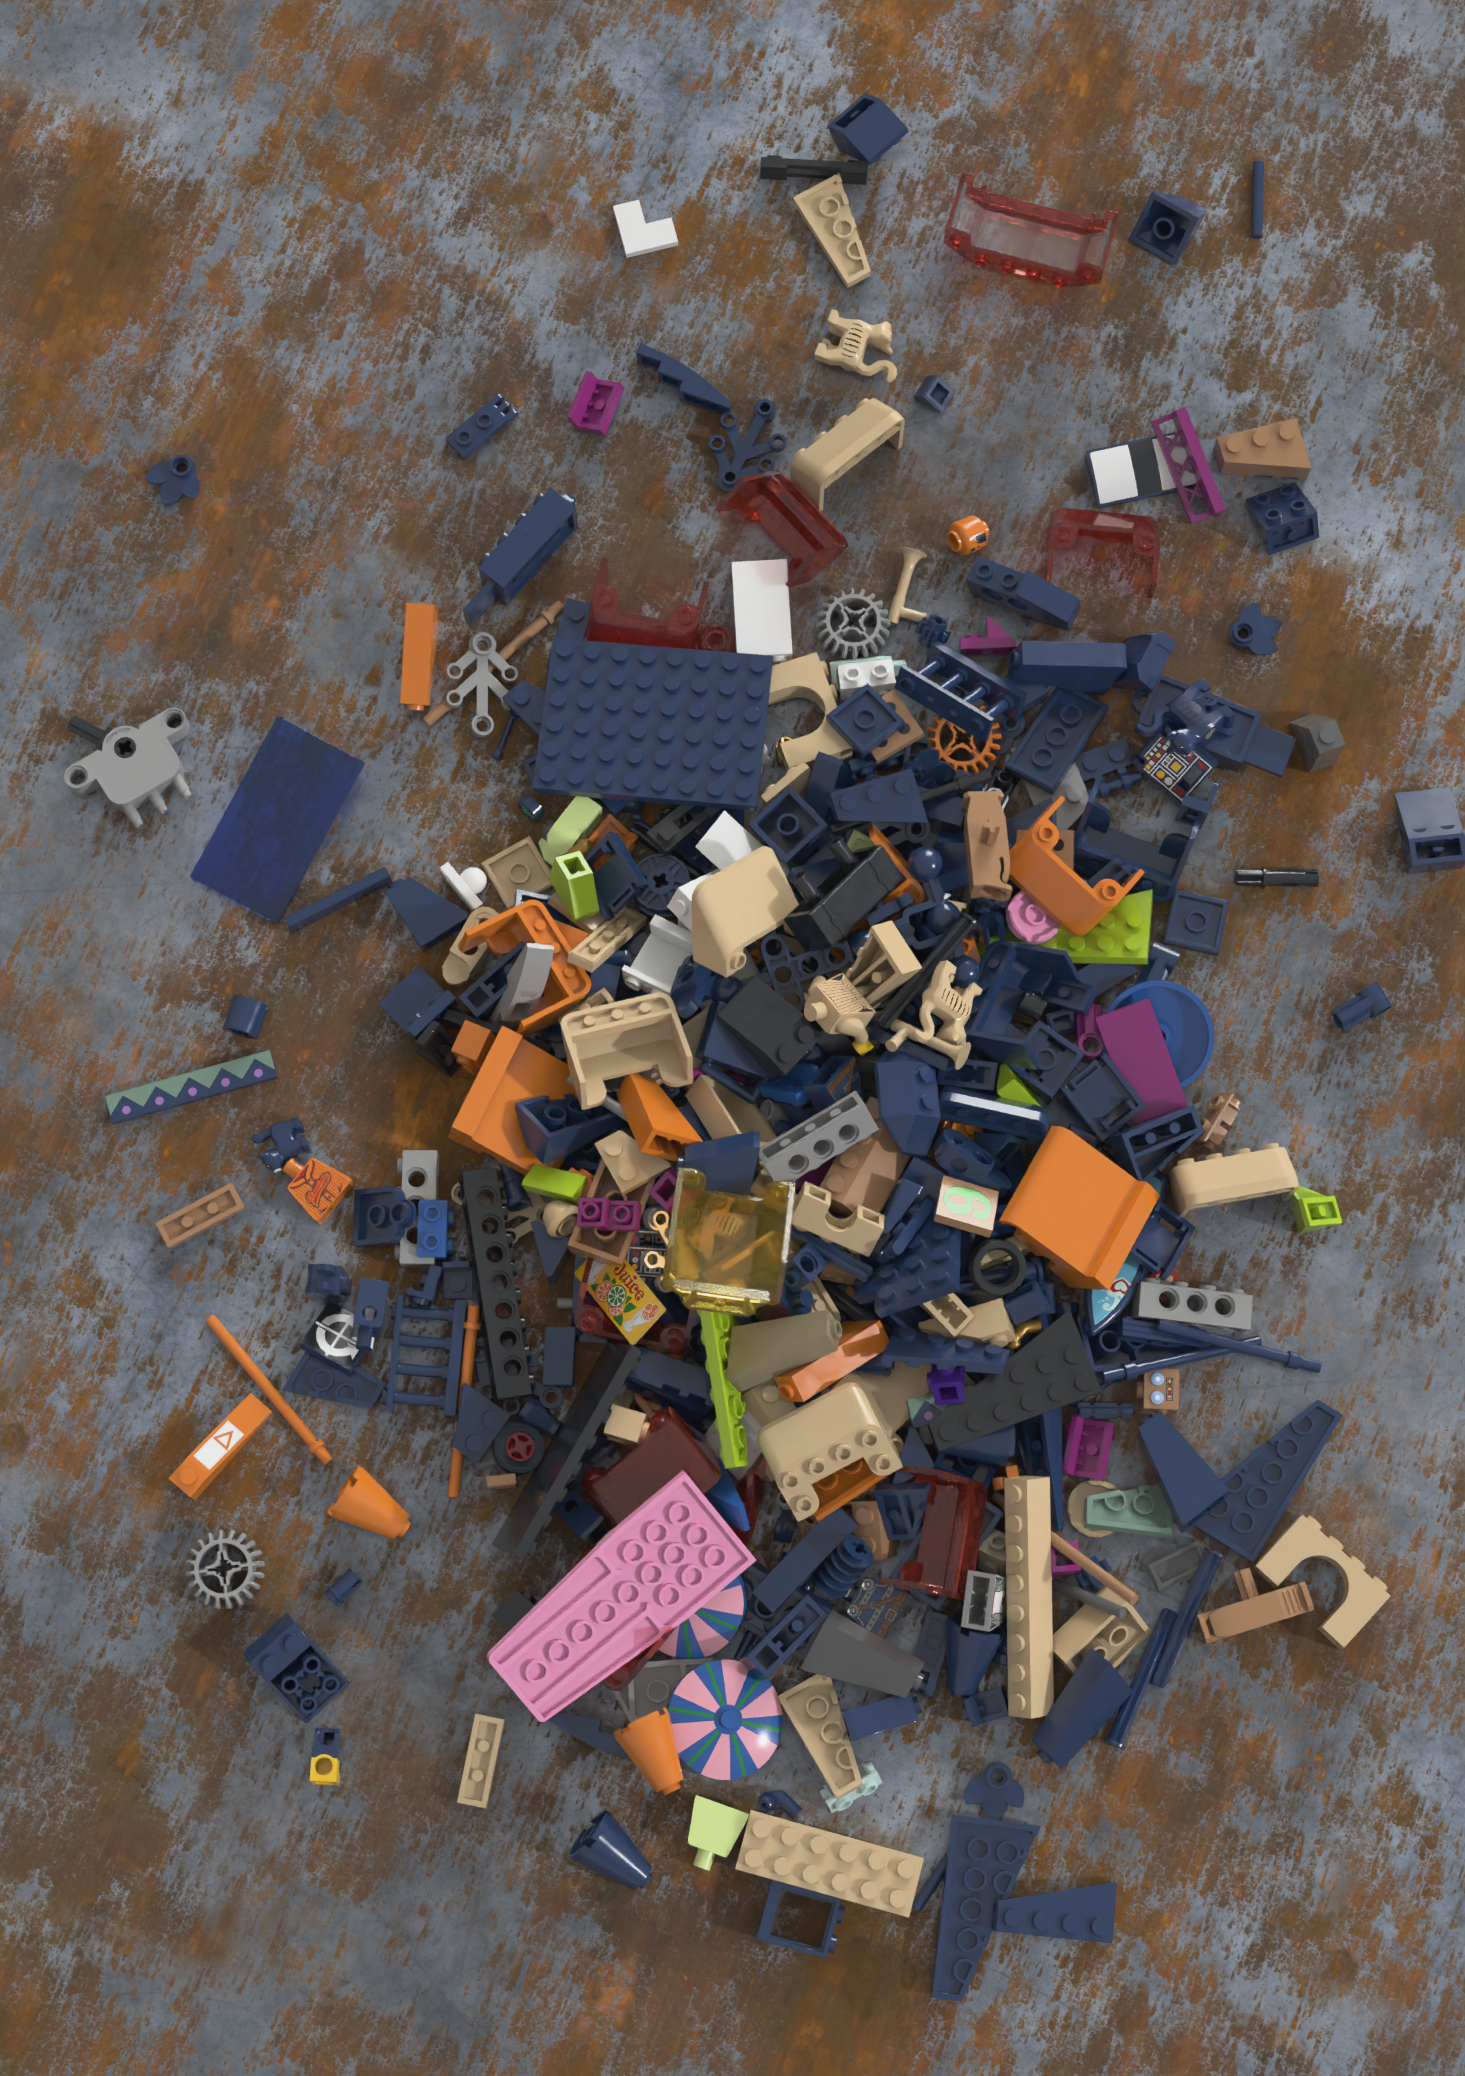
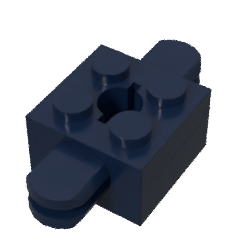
M1038 1020L1029 1034L1014 1024L1009 1023L1004 1035L1026 1040L1039 1067L1037 1070L1006 1065L1035 1095L1048 1104L1053 1101L1059 1091L1061 1092L1059 1088L1063 1084L1072 1091L1073 1087L1068 1080L1079 1072L1076 1068L1083 1060L1085 1052L1040 1020Z

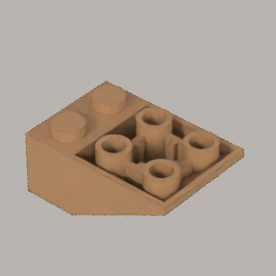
M858 1498L841 1506L859 1524L852 1534L860 1537L869 1545L873 1553V1560H884L897 1556L896 1540H888L876 1498ZM809 1516L800 1521L801 1540L820 1522L815 1516Z

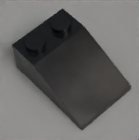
M753 976L715 1015L772 1078L786 1075L823 1036L806 1019L803 1013L756 976Z

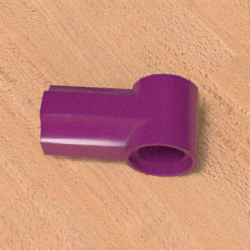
M1092 1004L1087 1016L1076 1013L1078 1048L1085 1052L1082 1062L1088 1064L1094 1059L1098 1061L1100 1059L1099 1055L1103 1051L1104 1042L1100 1036V1030L1095 1019L1096 1016L1101 1015L1100 1005ZM1093 1043L1097 1046L1098 1050L1088 1053L1083 1049V1045Z

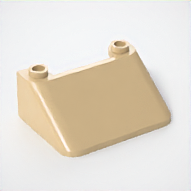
M767 846L758 848L703 880L693 891V960L726 978L743 968L746 963V955L743 953V948L782 924H784L785 932L794 936L784 918L799 903L771 848Z
M895 1361V1368L891 1370L889 1377L861 1374L859 1372L850 1373L837 1380L831 1386L830 1391L848 1382L859 1384L873 1405L900 1457L904 1443L895 1432L909 1419L906 1400L933 1394V1391L928 1389L926 1376L927 1372H931V1364L920 1363L919 1368L907 1367V1363L902 1361ZM964 1372L965 1387L972 1386L974 1382Z

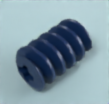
M854 1534L846 1535L843 1542L839 1543L837 1549L831 1553V1557L827 1558L825 1564L819 1568V1573L814 1575V1583L823 1595L833 1599H841L846 1596L848 1590L854 1586V1583L859 1580L860 1576L866 1571V1568L872 1564L873 1553L869 1545Z

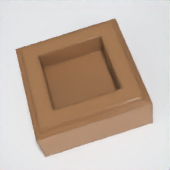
M515 1473L486 1477L487 1487L490 1490L517 1488L518 1486Z

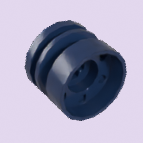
M663 853L652 854L641 860L637 865L648 884L644 888H640V892L633 898L634 904L638 911L647 916L649 920H652L654 915L672 921L677 916L667 906L678 887L690 882L689 872L684 863L675 856H664ZM662 880L666 881V886L662 885L660 889L656 888V883H661Z

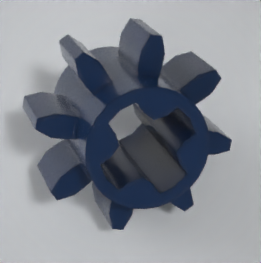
M929 615L928 618L923 617L915 629V632L920 634L918 638L919 643L927 648H930L931 644L936 640L943 644L947 643L951 635V631L946 629L948 622L938 615Z
M1095 1555L1089 1558L1106 1572L1112 1571L1106 1559L1099 1562ZM1082 1568L1080 1574L1075 1576L1081 1588L1088 1585L1090 1590L1094 1591L1104 1585Z

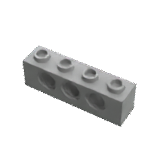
M854 1091L760 1147L758 1156L774 1183L780 1189L785 1185L792 1184L797 1178L810 1170L817 1169L822 1163L832 1157L842 1154L847 1148L857 1142L867 1139L879 1129L866 1105L857 1092Z
M403 1150V1158H398L397 1174L402 1175V1186L397 1187L403 1190L406 1200L413 1203H419L420 1200H438L440 1156L437 1150ZM423 1175L425 1182L420 1187H413L410 1185L412 1177ZM417 1215L414 1223L405 1229L400 1243L395 1244V1260H400L399 1264L402 1268H430V1265L437 1266L435 1258H419L417 1256V1244H412L408 1240L412 1232L418 1231Z
M1143 1278V1282H1139L1132 1298L1131 1317L1134 1320L1149 1319L1150 1322H1157L1158 1319L1184 1326H1198L1205 1329L1243 1333L1251 1330L1253 1295H1246L1244 1290L1228 1288L1226 1292L1216 1291V1286L1199 1285V1289L1189 1288L1186 1282L1173 1281L1171 1285L1160 1284V1279ZM1160 1294L1168 1297V1308L1161 1306L1159 1302ZM1189 1297L1193 1298L1197 1303V1310L1195 1312L1191 1311L1187 1306ZM1216 1301L1224 1305L1225 1312L1223 1315L1217 1313L1215 1309Z

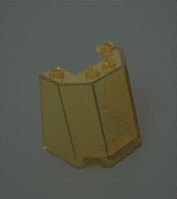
M678 1167L662 1287L668 1292H676L683 1298L682 1304L688 1309L748 1317L756 1313V1308L766 1304L773 1306L780 1303L787 1267L796 1183L773 1181L766 1185L763 1198L707 1191L705 1190L706 1176L701 1171L693 1168Z

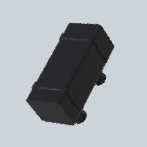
M838 836L830 841L827 847L840 865L819 886L816 887L806 870L793 876L791 882L794 883L804 900L784 918V921L805 951L811 952L832 948L840 939L845 938L849 931L886 895H889L894 890V887L903 879V875L883 846L878 845L856 849L852 853L844 838Z

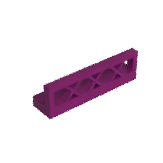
M1186 407L1151 421L1150 423L1190 524L1226 510ZM1173 419L1177 429L1173 439L1162 434L1159 424ZM1178 436L1180 437L1182 443L1176 441ZM1166 441L1171 443L1169 449L1166 444ZM1174 445L1183 448L1187 456L1183 465L1173 461L1171 457ZM1188 461H1189V463H1190V465H1191V468L1186 467L1187 464H1188ZM1176 467L1181 469L1179 474L1177 472ZM1184 471L1195 475L1197 481L1193 490L1182 485L1181 478ZM1198 487L1200 488L1202 494L1197 493ZM1186 492L1189 493V494H1191L1189 500H1188V497H1187V495H1186ZM1194 496L1205 501L1208 509L1207 512L1197 516L1194 515L1191 508Z

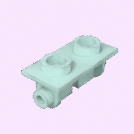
M862 1761L857 1765L862 1786L839 1800L835 1799L827 1784L823 1785L824 1789L819 1792L831 1813L847 1809L851 1806L853 1800L862 1795L866 1796L873 1793L878 1788V1785L883 1783L871 1761L867 1763Z

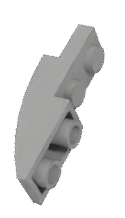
M526 943L507 975L508 987L489 1017V1023L499 1027L504 1026L510 1030H517L521 1021L534 1014L550 971L554 953L553 945Z

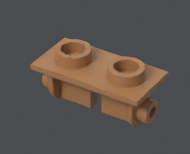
M1219 1092L1209 1102V1110L1204 1118L1200 1120L1204 1132L1194 1141L1204 1142L1203 1146L1210 1151H1213L1215 1147H1219L1227 1133V1130L1220 1126L1221 1122L1231 1126L1241 1110L1239 1107L1241 1102L1233 1098V1093Z

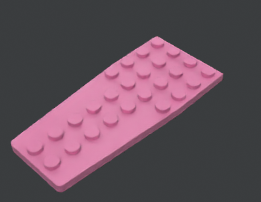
M682 1470L613 1528L487 1653V1659L537 1720L545 1722L688 1619L753 1564L756 1559L690 1477Z

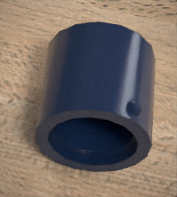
M234 995L223 1024V1029L244 1038L257 1040L269 1007L255 999Z

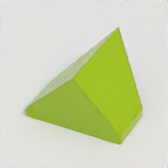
M1299 1186L1300 1188L1289 1199L1299 1234L1342 1223L1335 1196H1326Z

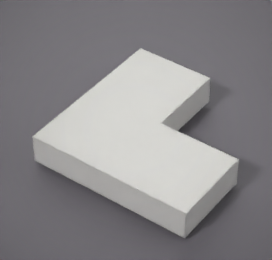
M639 200L613 206L626 258L678 246L672 218L645 224Z

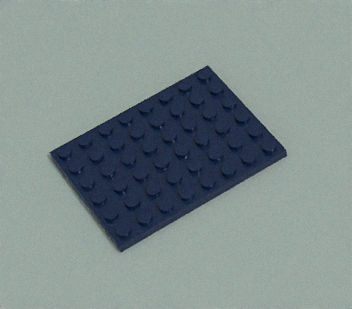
M553 638L532 785L533 793L757 811L774 661L773 656Z

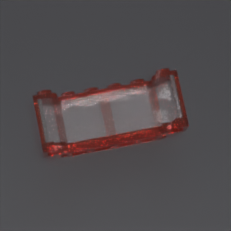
M965 173L961 174L945 230L944 243L967 261L973 262L979 267L989 266L997 268L1006 274L1017 273L1033 281L1044 280L1051 282L1057 287L1067 286L1074 288L1101 283L1119 213L1106 210L1104 219L1096 218V213H1092L1091 217L1087 218L986 192L987 185L982 184L981 188L973 186L975 176Z

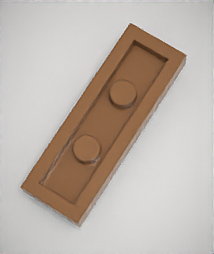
M231 1182L155 1224L167 1247L172 1249L246 1208Z

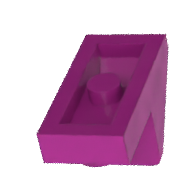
M989 617L986 618L985 623L986 637L971 634L965 636V638H960L959 653L965 657L1010 656L1012 650L1016 648V641Z

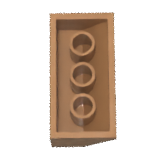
M871 1096L866 1103V1107L879 1130L872 1133L867 1139L861 1140L847 1148L842 1154L837 1155L820 1185V1188L832 1193L831 1204L828 1210L845 1217L851 1216L858 1204L881 1214L894 1190L896 1182L900 1180L913 1157L899 1153L896 1148L897 1144L889 1136L879 1119L878 1100Z
M601 1159L586 1198H608L610 1201H639L642 1204V1217L650 1196L648 1192L654 1186L656 1178L622 1195L603 1159ZM576 1222L568 1242L570 1253L597 1263L622 1266L635 1232L578 1228Z

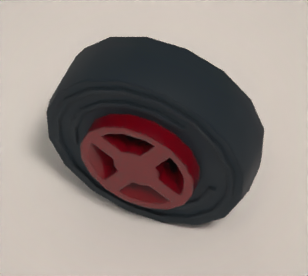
M517 1422L509 1424L499 1431L493 1440L492 1453L500 1469L509 1474L523 1475L530 1473L538 1467L543 1459L545 1446L542 1436L535 1428L528 1424Z

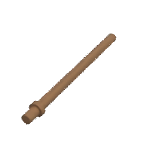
M557 601L549 609H543L540 612L541 616L501 649L498 654L506 661L547 624L551 625L554 623V618L564 610L563 604ZM488 661V671L492 673L496 667ZM456 695L449 696V700L452 703L459 702V698ZM445 699L422 718L429 727L450 709Z
M997 1491L993 1494L992 1501L999 1505L1005 1514V1495ZM1051 1531V1545L1130 1605L1136 1603L1138 1600L1136 1593Z

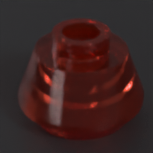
M709 625L698 635V650L732 652L734 649L735 641L733 634L722 625Z

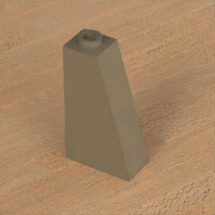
M829 1310L732 1327L727 1377L738 1392H741L838 1350L839 1338L842 1336L841 1324L833 1317Z

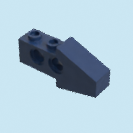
M980 556L977 557L966 579L971 594L1018 611L1023 618L1070 631L1081 609L1079 598L1027 570L1024 574Z

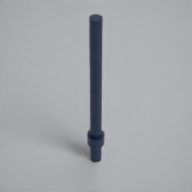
M1158 1319L1156 1323V1330L1282 1363L1284 1367L1293 1370L1301 1368L1319 1373L1322 1367L1321 1362L1301 1357V1354L1288 1351L1286 1353Z
M1259 1335L1240 1339L1244 1342L1262 1346ZM1209 1346L1140 1363L1131 1361L1122 1363L1118 1368L1101 1371L1100 1378L1103 1383L1122 1378L1127 1381L1137 1378L1140 1374L1227 1355L1237 1351L1218 1346Z

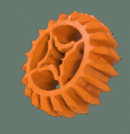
M981 706L979 710L985 712L986 708ZM932 717L931 720L938 725L936 728H927L928 732L935 733L934 737L926 738L927 743H935V747L930 749L939 750L938 761L943 759L945 762L953 765L956 773L959 767L968 772V767H972L973 772L976 774L979 772L977 764L981 763L985 769L989 767L988 763L984 761L986 757H989L991 760L996 759V756L990 753L991 748L1000 750V745L993 744V739H1001V734H992V730L999 728L998 723H993L985 748L980 753L974 744L975 737L971 735V738H968L971 740L970 745L973 747V750L964 743L958 745L956 739H959L957 737L958 733L954 728L957 727L964 734L968 732L945 718L939 720L937 717ZM947 724L953 732V740L943 749L941 733ZM959 749H966L974 759L963 762L953 760L948 756Z

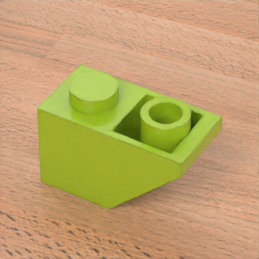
M577 851L555 858L548 878L573 921L598 914L599 906L593 872L581 852Z

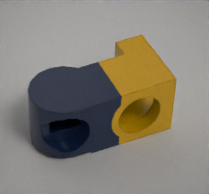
M315 1729L310 1769V1782L313 1785L339 1786L340 1729Z

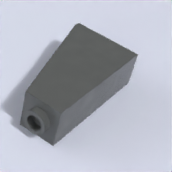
M834 1610L831 1611L801 1666V1669L807 1672L904 1698L907 1697L911 1688L917 1691L925 1676L920 1673L925 1662Z

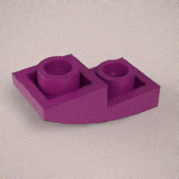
M579 1198L577 1227L604 1231L639 1232L642 1204L639 1201H610L608 1198Z

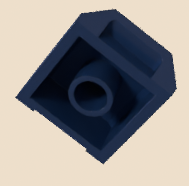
M1163 631L1147 632L1127 638L1122 642L1126 646L1127 669L1112 687L1153 691L1170 654L1177 644Z

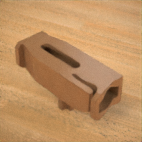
M1000 791L966 792L962 798L961 806L962 809L966 810L963 833L970 898L983 897L1003 902L1009 900L1012 893V886L1007 884L1010 874V855L1006 817L1001 807L1003 795Z
M1246 1568L1233 1573L1242 1601L1199 1614L1197 1617L1206 1644L1312 1611L1314 1606L1305 1581L1259 1595L1251 1570Z

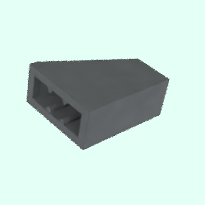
M1313 713L1288 722L1293 737L1297 738V747L1309 773L1336 763L1346 744L1335 719Z

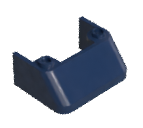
M1096 778L1074 836L1073 869L1080 874L1092 877L1113 858L1118 856L1123 864L1127 862L1132 867V875L1139 869L1145 872L1129 892L1139 893L1152 889L1154 901H1168L1173 896L1198 832L1202 816H1196L1189 837L1179 833H1171L1163 839L1161 847L1108 828L1111 821L1109 810L1105 806L1094 802L1102 781Z
M996 940L986 948L979 963L981 974L977 985L982 988V993L973 998L970 1017L964 1026L966 1042H970L971 1046L998 1063L1037 1070L1039 1064L1026 1040L1005 1036L1007 1027L1023 993L1027 989L1032 993H1038L1048 987L1052 977L1078 981L1080 976L1068 952L1065 950L1007 940Z
M944 1086L938 1089L941 1119L1036 1140L1033 1154L1034 1159L1047 1135L1049 1127V1115L1043 1107L954 1086Z

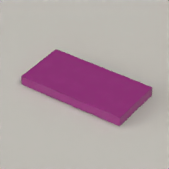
M1149 998L1095 1017L1110 1059L1146 1105L1145 1108L1132 1117L1134 1124L1188 1105Z

